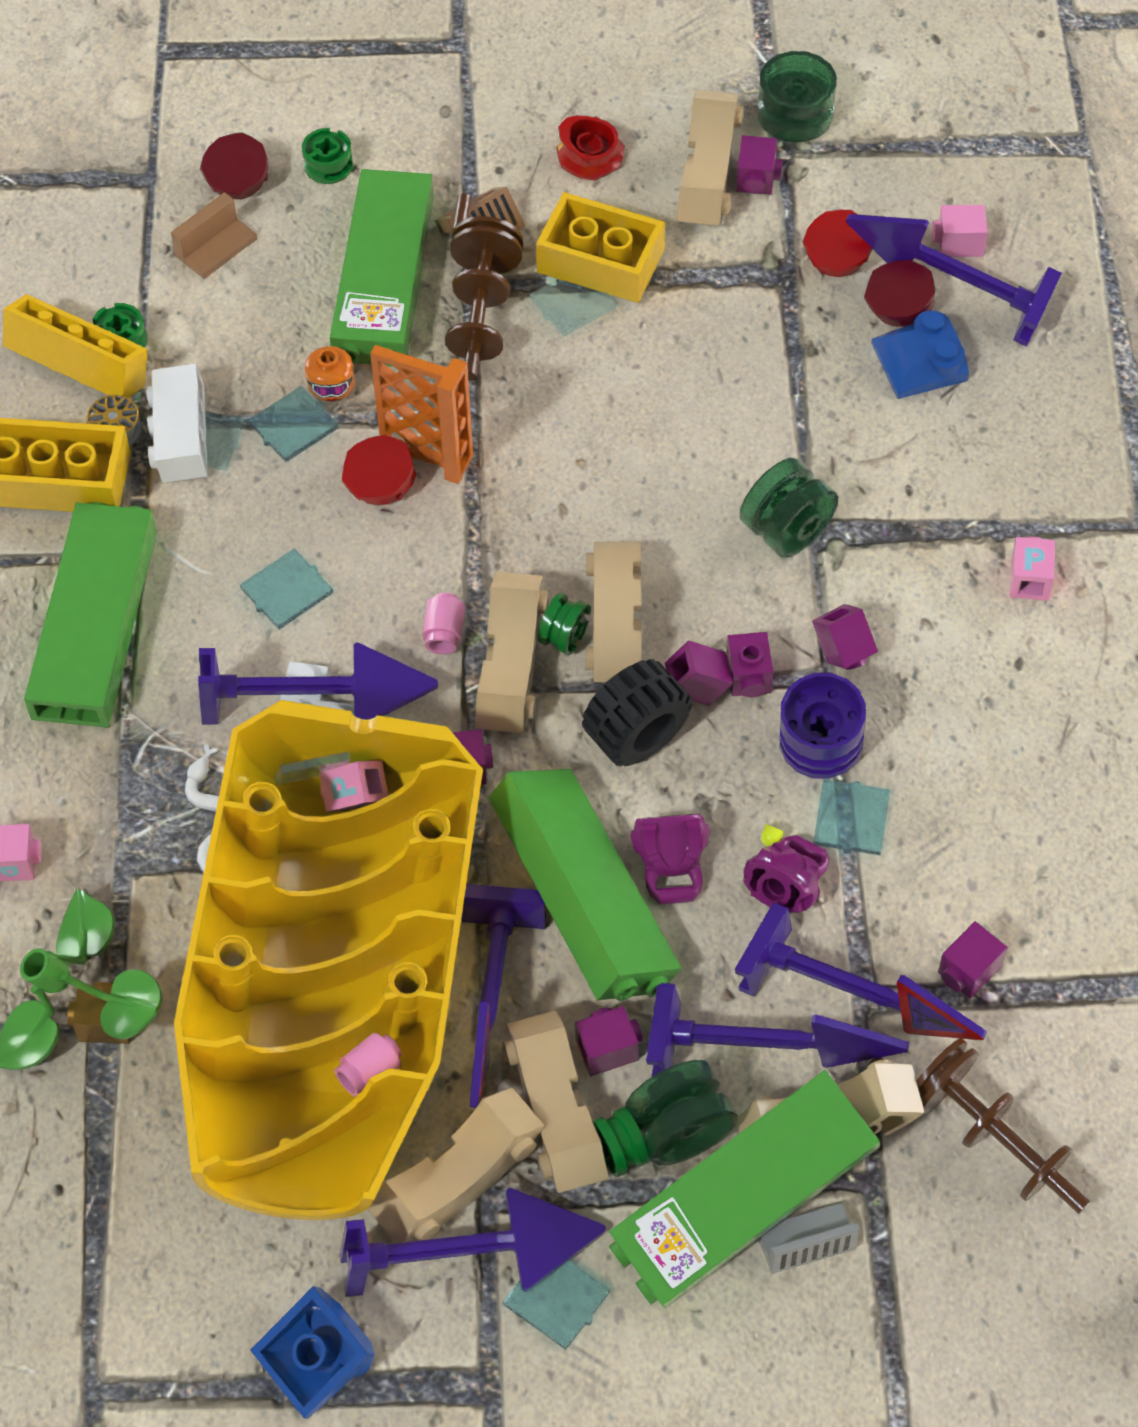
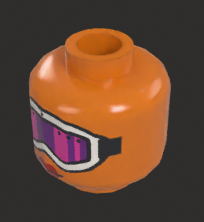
M334 346L321 347L310 353L304 368L309 392L315 398L327 402L338 401L348 396L353 390L355 382L354 367L350 355L345 350Z

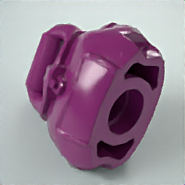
M699 813L637 818L634 830H631L630 838L633 849L641 856L645 864L646 889L649 896L659 905L693 902L701 892L703 875L700 859L703 850L708 846L710 829L708 824H705L703 816ZM688 874L692 880V886L657 889L659 876L676 877Z
M798 835L788 836L777 843H773L772 846L762 848L757 855L752 856V858L746 861L743 882L751 892V896L766 906L771 907L772 903L787 907L789 914L801 913L813 906L819 897V879L827 871L830 860L825 849Z

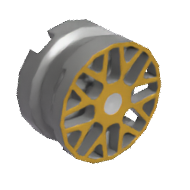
M107 395L91 404L87 411V424L125 426L130 447L133 444L138 445L142 439L143 427L139 418V410L136 403L130 398L122 395Z

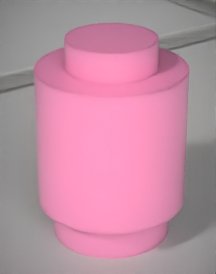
M440 593L427 601L422 638L425 641L426 649L433 653L451 654L456 651L457 645L461 643L466 606L457 596L450 593Z
M372 1033L340 1059L341 1065L335 1069L336 1077L342 1086L351 1095L356 1097L363 1091L371 1077L389 1068L399 1069L401 1067L399 1057L402 1055L401 1050L390 1036L385 1034L381 1037L377 1033Z

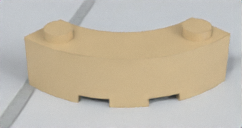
M696 90L688 140V147L695 149L694 154H688L687 163L684 166L679 191L677 222L720 226L722 215H729L731 194L726 193L734 133L735 127H742L744 106L738 105L739 94Z
M594 542V553H586V576H594L593 646H586L585 670H593V682H607L621 670L642 661L641 619H634V611L642 610L641 542Z
M495 572L491 584L487 639H494V644H488L486 660H483L476 697L475 729L523 733L526 719H534L536 695L530 694L536 659L540 614H545L549 602V590H542L543 576Z
M554 1010L507 1023L510 1039L503 1041V1047L509 1066H517L527 1105L545 1125L537 1136L542 1153L537 1154V1159L543 1179L552 1178L557 1193L608 1180L609 1177L601 1140L594 1127L587 1105L584 1106L578 1087L572 1088L571 1084L578 1082V1076L566 1029L557 1011Z
M878 1060L868 1065L867 1069L860 1074L837 1084L874 1134L882 1130L883 1135L887 1136L925 1113L912 1064H893L892 1060ZM764 1096L753 1100L751 1105L736 1118L739 1133L786 1098L776 1099L773 1096Z
M513 1088L483 1098L469 1118L451 1136V1140L454 1143L453 1146L443 1151L435 1161L430 1157H426L403 1173L385 1181L368 1210L395 1243L430 1240L438 1233L440 1226L483 1195L516 1162L527 1158L535 1150L537 1144L534 1140L545 1125Z

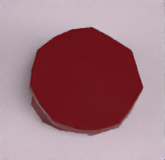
M243 132L219 137L208 147L203 155L200 171L212 190L220 195L225 192L232 199L242 200L254 195L260 190L264 181L268 180L269 164L263 144Z
M912 260L886 263L873 270L867 284L864 299L869 308L883 323L894 327L914 324L919 314L932 310L936 293L932 272L925 266Z

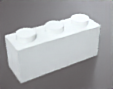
M189 364L152 370V385L147 386L146 389L149 407L153 408V415L147 417L149 435L151 439L153 438L154 446L148 447L151 468H157L163 483L207 477L205 390L197 365Z

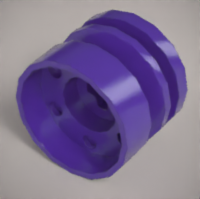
M813 673L801 677L787 689L781 701L779 748L785 761L797 773L815 779H830L846 773L857 763L863 750L866 723V703L860 690L848 679L833 673Z

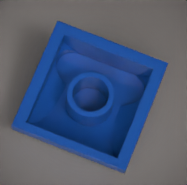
M930 310L922 312L916 317L914 324L872 338L873 348L897 399L968 380L969 370L964 348L949 318L939 311Z
M312 1286L250 1349L304 1419H309L352 1378L365 1374L371 1367L375 1356L371 1341L341 1304L321 1287Z

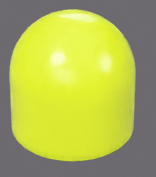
M765 824L761 834V841L767 847L772 846L773 843H777L782 839L784 831Z

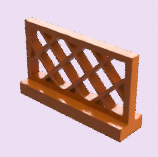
M374 345L370 357L379 436L387 435L392 437L391 433L396 432L404 439L398 440L407 444L412 458L443 467L445 480L459 484L473 457L467 362L452 358L448 367H443ZM385 363L393 365L399 372L395 373ZM422 375L436 379V383L430 384ZM408 379V380H409L412 384H414L418 389H417V390H413V389H412L406 382H404L403 380ZM391 385L401 396L397 397L387 386ZM423 398H429L437 407L432 408ZM411 403L420 413L416 414L406 404ZM394 409L404 419H398L390 410ZM429 420L439 430L434 431L425 421ZM413 426L422 436L418 437L408 427ZM431 443L440 452L432 450L427 444Z

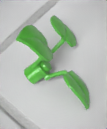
M76 889L64 915L57 937V954L36 948L28 952L21 962L20 974L23 979L33 984L31 992L37 995L41 1002L36 1000L23 1002L8 1016L0 1033V1068L9 1070L30 1068L42 1062L53 1051L60 1035V1027L57 1022L50 1019L54 1013V1007L45 992H61L70 984L101 1000L107 1001L100 1015L101 1026L109 1036L122 1040L129 1039L143 1031L157 1016L158 1010L161 1008L163 1001L162 989L154 977L142 970L134 969L120 973L113 982L111 994L71 976L68 966L74 964L84 965L87 962V956L101 954L109 945L115 931L113 912L106 905L80 889Z

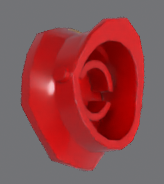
M576 115L567 117L558 126L561 140L556 147L558 160L561 168L571 175L581 179L596 181L621 167L625 145L618 138L615 127L609 122L597 116Z
M852 210L825 211L814 219L807 228L803 245L813 266L819 272L828 276L844 277L853 274L860 269L863 263L868 262L872 247L846 223L849 214H857Z
M380 435L358 442L347 451L341 480L348 491L358 500L380 506L390 504L396 500H402L414 484L416 471L407 444L396 438Z

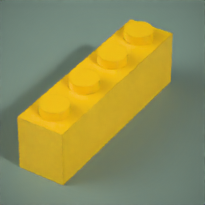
M25 294L3 308V347L107 395H122L130 398L145 387L147 348L29 294Z

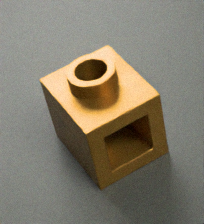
M107 982L91 984V986L111 994L113 984ZM77 988L76 1000H70L68 1004L67 1023L68 1026H73L78 1041L130 1044V1038L124 1040L115 1039L104 1032L100 1022V1015L107 1001Z

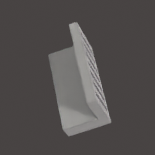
M839 1203L784 1219L762 1235L759 1241L770 1272L774 1274L855 1250L860 1230L857 1222L849 1223L843 1204Z

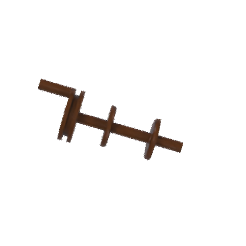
M461 193L457 195L450 253L455 262L467 270L455 276L452 281L453 293L459 300L471 305L469 322L459 323L449 328L445 334V346L451 353L464 358L468 367V381H473L477 378L479 361L493 359L500 355L503 350L502 336L497 330L484 324L486 308L499 306L506 302L510 296V284L500 274L517 268L522 260L524 241L523 235L518 228L508 221L488 216L469 218L471 196Z
M962 1038L954 1041L916 1080L925 1112L920 1117L930 1113L947 1096H950L977 1121L963 1139L962 1144L972 1148L990 1133L1034 1173L1020 1193L1023 1200L1028 1201L1046 1184L1072 1209L1080 1214L1090 1203V1200L1058 1172L1073 1150L1068 1145H1063L1046 1161L1001 1120L1014 1102L1012 1094L1009 1092L1005 1093L988 1109L960 1082L976 1062L979 1053L973 1048L964 1052L968 1043ZM881 1057V1058L872 1059V1060L869 1062L868 1065H870L871 1063H873V1062H875V1061L884 1060V1059H883L882 1057Z

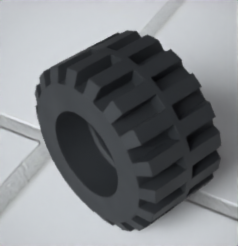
M654 659L642 660L615 674L597 691L584 711L582 727L616 766H631L654 755L675 737L689 716V712L692 709V698L659 661Z

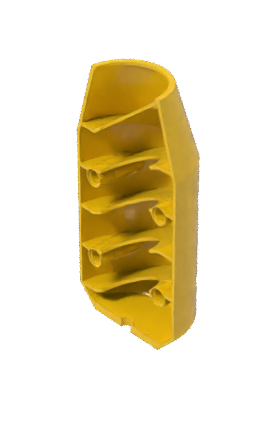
M280 700L232 729L174 1019L192 1178L203 1191L222 1202L263 1215L298 1220L340 1219L354 1216L367 1210L372 1205L439 1068L483 773L481 766L447 726L378 715L373 719L365 720L355 717L352 711ZM357 761L383 762L388 796L373 804L351 811H325L324 801L320 793L319 771ZM372 1033H377L381 1037L385 1034L390 1036L401 1050L402 1055L399 1057L401 1067L399 1069L389 1068L371 1077L363 1091L354 1097L342 1086L336 1077L335 1069L341 1065L340 1059Z

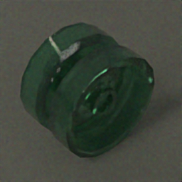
M788 51L777 54L768 60L760 71L757 118L762 128L771 136L786 142H805L816 139L825 133L833 122L837 75L832 65L821 56L807 51Z
M789 457L768 469L754 483L745 496L740 508L739 519L756 536H763V541L780 558H789L796 555L812 544L832 520L838 507L839 496L822 479H814L815 475L798 458Z
M705 1060L686 1061L662 1070L635 1089L625 1103V1108L633 1116L640 1132H645L643 1139L648 1154L657 1165H673L700 1155L718 1144L737 1125L738 1114L729 1098L724 1093H718L720 1082L711 1065Z

